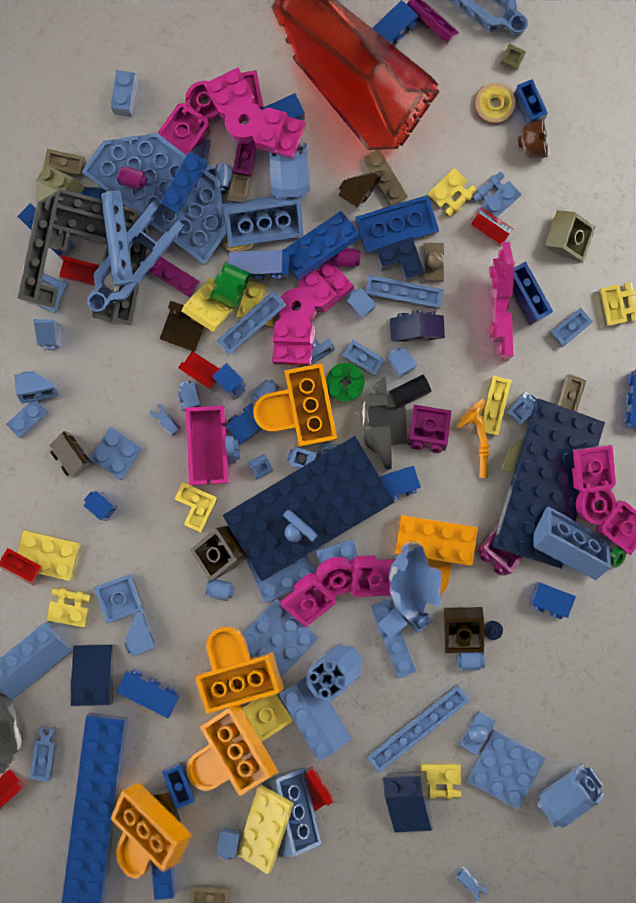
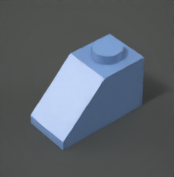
M34 319L37 345L43 347V350L53 351L55 347H60V324L54 319Z
M398 347L389 352L390 356H388L387 360L398 379L416 369L417 364L406 348L400 350Z
M34 371L14 375L16 395L21 404L59 396L54 383Z
M143 611L136 613L125 638L127 641L124 643L128 654H132V657L156 647Z

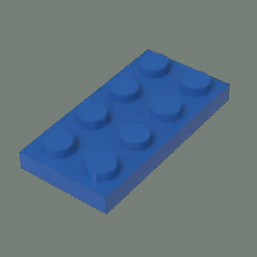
M428 195L355 217L366 254L375 252L377 248L413 237V240L439 232Z
M342 211L338 212L284 249V251L289 253V269L300 280L362 238L360 232Z

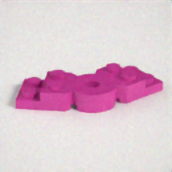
M239 68L204 83L220 118L225 120L229 136L234 141L248 144L254 140L257 149L294 159L306 127L305 121L288 117L286 112L272 108L261 111L255 104L254 96ZM243 121H249L245 125L241 124Z
M257 70L242 73L254 96L255 104L260 109L263 108ZM198 81L191 85L185 95L186 104H177L158 131L159 135L186 155L189 151L192 152L197 144L200 145L210 131L209 122L219 117L204 83L209 81ZM203 99H209L207 104L200 103Z
M502 242L501 250H498V258L493 259V265L489 266L492 313L489 337H492V342H500L497 345V355L501 356V361H509L514 356L511 312H507L510 303L509 298L512 297L515 265L510 242Z
M331 260L317 271L314 269L299 280L298 288L290 289L280 297L287 305L278 312L281 318L275 322L272 340L274 342L273 364L310 366L315 337V328L311 322L315 318L316 313L327 312L355 289L353 284ZM301 306L298 311H294L296 307Z
M603 445L573 450L575 468H572L574 488L580 492L576 499L578 515L584 521L596 524V530L601 535L631 555L636 549V510L627 502L616 500L615 495L611 491L616 485L613 446ZM599 501V506L595 509V502Z
M356 556L351 561L344 557L329 558L320 564L316 573L307 574L294 585L295 590L280 601L281 606L302 625L307 627L335 605V595H341L350 591L354 597L391 596L389 573L395 559L377 560L375 556Z

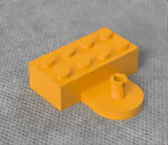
M322 363L284 370L287 390L267 393L261 396L255 403L253 414L258 426L269 432L295 428L299 448L337 440Z
M400 515L394 553L400 554L402 552L401 548L408 542H416L423 546L428 566L441 571V595L449 583L451 563L473 565L478 527Z
M223 626L214 630L209 635L206 649L212 669L195 676L206 714L280 693L284 689L273 651L251 658L244 636L234 627Z
M240 704L230 707L200 727L209 745L195 753L187 763L188 779L197 789L203 791L212 790L230 779L239 796L279 772Z
M140 783L122 791L111 817V820L123 831L116 849L117 861L122 871L131 878H138L148 872L152 861L162 872L178 864L192 834Z

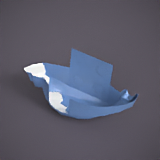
M408 542L401 548L402 552L391 565L389 573L390 592L399 613L413 625L423 627L428 625L426 616L429 613L424 612L426 603L428 602L440 608L441 571L428 566L423 546L416 542Z

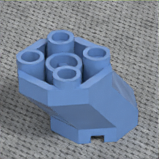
M299 143L294 159L269 152L272 195H275L277 200H284L287 197L298 199L306 197V193L310 192L307 143H303V146Z
M337 644L309 667L306 685L316 698L333 700L360 677L363 659L354 647Z
M578 765L552 785L546 787L540 794L538 805L549 818L553 827L559 826L563 828L569 825L589 809L598 805L604 798V793H600L599 790L602 787L601 781L591 768L585 769L583 768L585 765Z

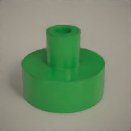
M619 547L613 550L610 549L611 565L617 568L626 558V552Z

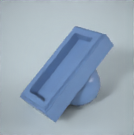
M314 338L311 365L335 351L330 338L321 344Z
M287 510L283 514L291 522L285 528V537L289 541L298 542L304 535L311 541H314L318 536L315 531L291 510Z
M478 711L459 745L477 755L496 721Z

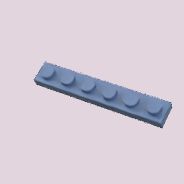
M456 685L370 753L367 759L377 772L380 773L470 701L469 698Z

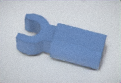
M158 404L157 406L161 410L160 413L155 414L151 410L150 414L152 417L160 420V425L172 437L181 427L169 414L166 415L164 407Z
M462 868L457 873L455 878L469 892H473L474 898L477 901H481V898L477 895L479 891H483L486 895L488 894L487 889L482 885H478L479 882L465 868Z

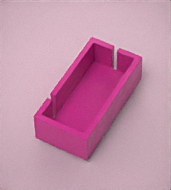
M226 407L185 408L189 485H209V481H211L212 485L230 484L229 464L226 454L227 428L223 427V425H227Z

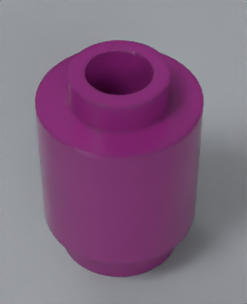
M122 166L117 177V181L121 182V185L136 190L145 188L148 179L145 176V172L129 166Z
M346 248L332 258V262H336V266L354 268V266H359L360 251H356L354 248Z

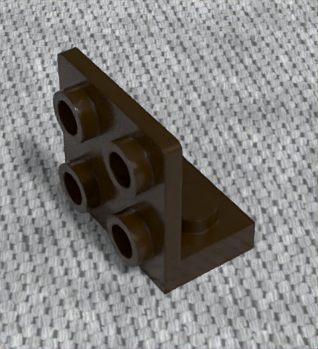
M170 300L168 306L170 312L160 339L195 352L205 326L183 313L181 310L184 305Z

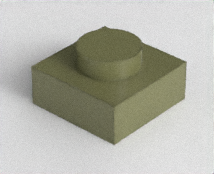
M509 44L500 63L518 70L526 51Z

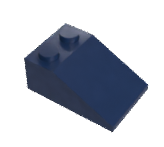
M113 644L74 645L71 673V706L111 705L113 703Z
M426 771L388 773L384 776V795L394 832L432 831Z

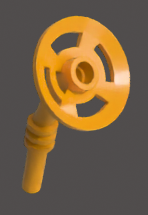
M484 399L474 404L456 425L457 428H461L470 423L476 424L480 440L478 445L480 453L478 455L480 456L481 478L488 477V456H490V449L488 448L490 444H488L484 423L480 415L485 404Z

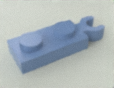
M44 726L39 728L38 733L41 739H36L34 742L29 779L47 782L50 780L55 741H50L55 732L53 727L50 728L49 734L44 733Z

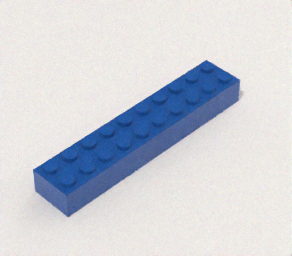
M98 713L86 715L61 903H104L114 822L111 820V817L117 805L128 717Z

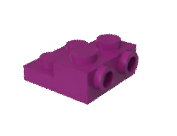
M414 405L408 445L414 450L429 448L433 453L446 451L452 410Z
M497 525L491 535L486 536L476 551L480 553L479 557L482 561L490 562L494 566L493 570L495 573L505 576L512 574L523 557L492 547Z

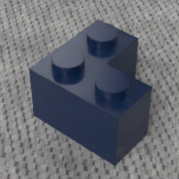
M413 237L376 249L375 255L381 271L400 266L405 282H410L424 276L425 272Z
M413 310L412 314L398 313L397 317L390 318L391 341L407 342L445 338L444 315H436L435 311L423 313V310Z

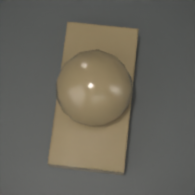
M233 174L227 200L247 203L251 177Z
M444 243L424 244L425 282L444 281Z

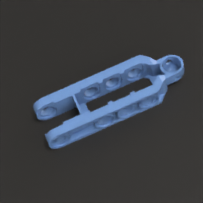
M449 0L490 32L506 29L511 34L519 36L527 29V18L517 10L516 0H495L505 9V13L501 18L493 17L484 10L485 7L482 5L480 7L472 0Z
M153 201L127 232L129 249L137 240L151 251L144 262L140 263L139 268L133 274L134 282L124 285L120 291L115 293L105 286L104 280L111 272L110 256H108L94 273L95 289L87 299L89 309L99 313L110 302L125 301L185 225L176 219L168 232L166 231L156 243L143 232L162 208ZM119 243V249L121 251L124 247L123 243Z

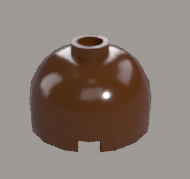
M543 119L529 122L522 129L521 136H518L519 148H523L524 153L534 159L548 157L547 131Z

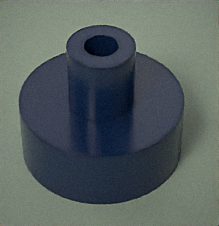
M491 620L485 623V637L490 640H497L502 636L503 627L499 622Z

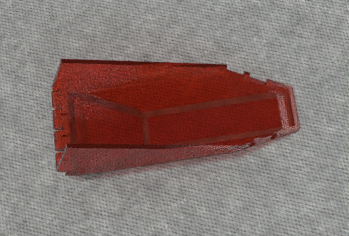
M275 0L272 10L279 26L284 27L288 36L285 41L287 44H291L295 53L292 56L293 60L366 149L386 150L398 149L399 145L403 146L410 136L409 133H412L420 122L419 118H422L430 107L429 103H433L440 92L437 89L438 83L433 77L337 0Z

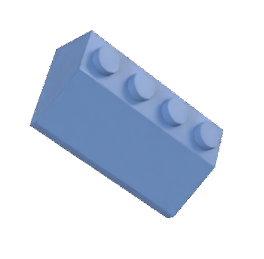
M276 196L248 199L247 203L236 201L222 203L229 247L304 236L301 200L298 198L287 197L284 200H277Z
M549 506L545 509L534 531V548L594 580H597L611 568L610 543L608 539Z
M49 621L44 622L0 658V691L12 700L73 651Z
M308 675L283 689L279 695L317 761L320 762L338 751L352 738L331 702L316 698L306 685Z
M300 768L278 773L263 781V786L294 803L278 851V857H295L322 845L305 769Z

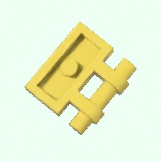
M453 168L427 195L440 209L446 204L449 208L445 213L450 217L454 212L457 213L466 201L473 198L472 195L477 190L473 185L466 190L463 186L467 183V180ZM458 192L461 196L456 201H453L451 198Z
M631 282L624 284L625 291L622 292L620 284L599 289L607 326L628 322L626 316L628 314L631 315L632 321H636V301L634 297L636 292ZM623 298H627L629 308L624 307Z
M62 587L60 589L53 588L51 595L57 596L58 602L50 601L46 620L85 627L89 608L82 607V602L89 603L91 595L84 594L82 591H67V588ZM65 599L75 600V605L65 604Z
M421 763V771H426L427 784H429V800H435L436 798H447V800L461 798V790H453V784H461L460 763ZM435 784H446V790H436Z

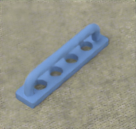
M119 190L106 191V193L101 194L113 284L115 286L131 284L134 280L122 194ZM114 206L119 208L117 214L114 213ZM116 224L121 226V230L118 233ZM119 243H123L124 245L121 251L119 249ZM121 261L126 262V267L124 269H122Z

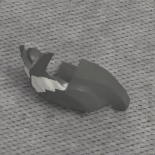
M383 377L365 398L362 407V427L365 445L380 456L385 469H392L391 445L408 443L405 406L399 409L397 407H386L388 405L386 378Z
M0 694V773L2 775L15 759V754L21 747L23 734L13 700Z

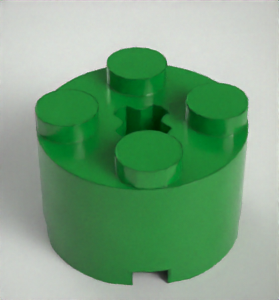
M225 262L221 273H218L215 278L214 284L217 286L213 288L210 298L236 308L242 298L243 291L247 287L250 273Z
M350 363L335 365L329 371L326 378L328 393L339 403L355 401L364 389L365 380L362 371ZM344 379L351 383L347 385V388H344L343 384L340 383Z

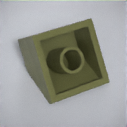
M45 165L36 179V205L39 201L59 189L81 194L84 187L74 178Z
M557 210L545 246L554 253L584 262L595 226L576 212Z

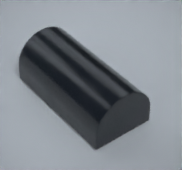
M422 374L390 390L389 394L397 409L432 391L426 377Z

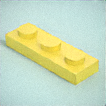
M492 376L482 416L487 434L495 436L499 434L512 382L510 379Z

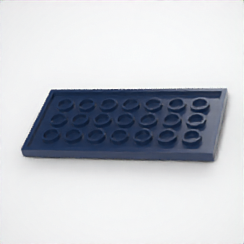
M542 399L535 400L492 547L562 569V562L534 548V531L548 506L576 521L578 516L576 499L580 492L574 488L572 468H575L573 450L598 446L605 425L604 421Z
M353 436L222 516L262 582L395 503L356 436ZM287 510H291L315 531L318 536L314 541H311L306 535L298 542L289 541L285 537V528L291 522L283 514Z

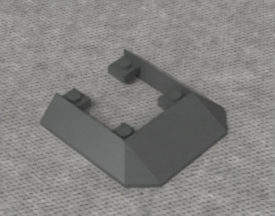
M59 189L37 203L17 299L30 304L55 308L58 289L41 285L48 248L66 252L70 235L106 244L102 260L104 262L109 256L101 199ZM114 206V213L117 214L119 208ZM123 206L126 230L128 232L140 215L136 209ZM116 224L118 233L121 230V226ZM146 228L143 232L147 236H149L150 232L148 228ZM137 240L129 249L133 274L139 268L140 263L144 262L147 250ZM121 261L122 269H124L126 267V262ZM139 284L125 301L110 302L102 312L92 311L91 318L107 321L108 323L131 326ZM124 285L115 286L114 293L120 291Z

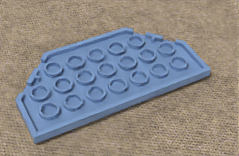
M158 133L103 141L82 173L106 191L119 190L122 194L123 204L136 209L140 216L155 201L162 208L150 224L164 234L171 229L176 219L185 226L173 242L205 265L226 236L219 179L205 169L181 213H178L160 203L184 161L185 153ZM122 166H129L145 172V176L148 177L145 188L136 190L121 185V182L117 181L120 168Z

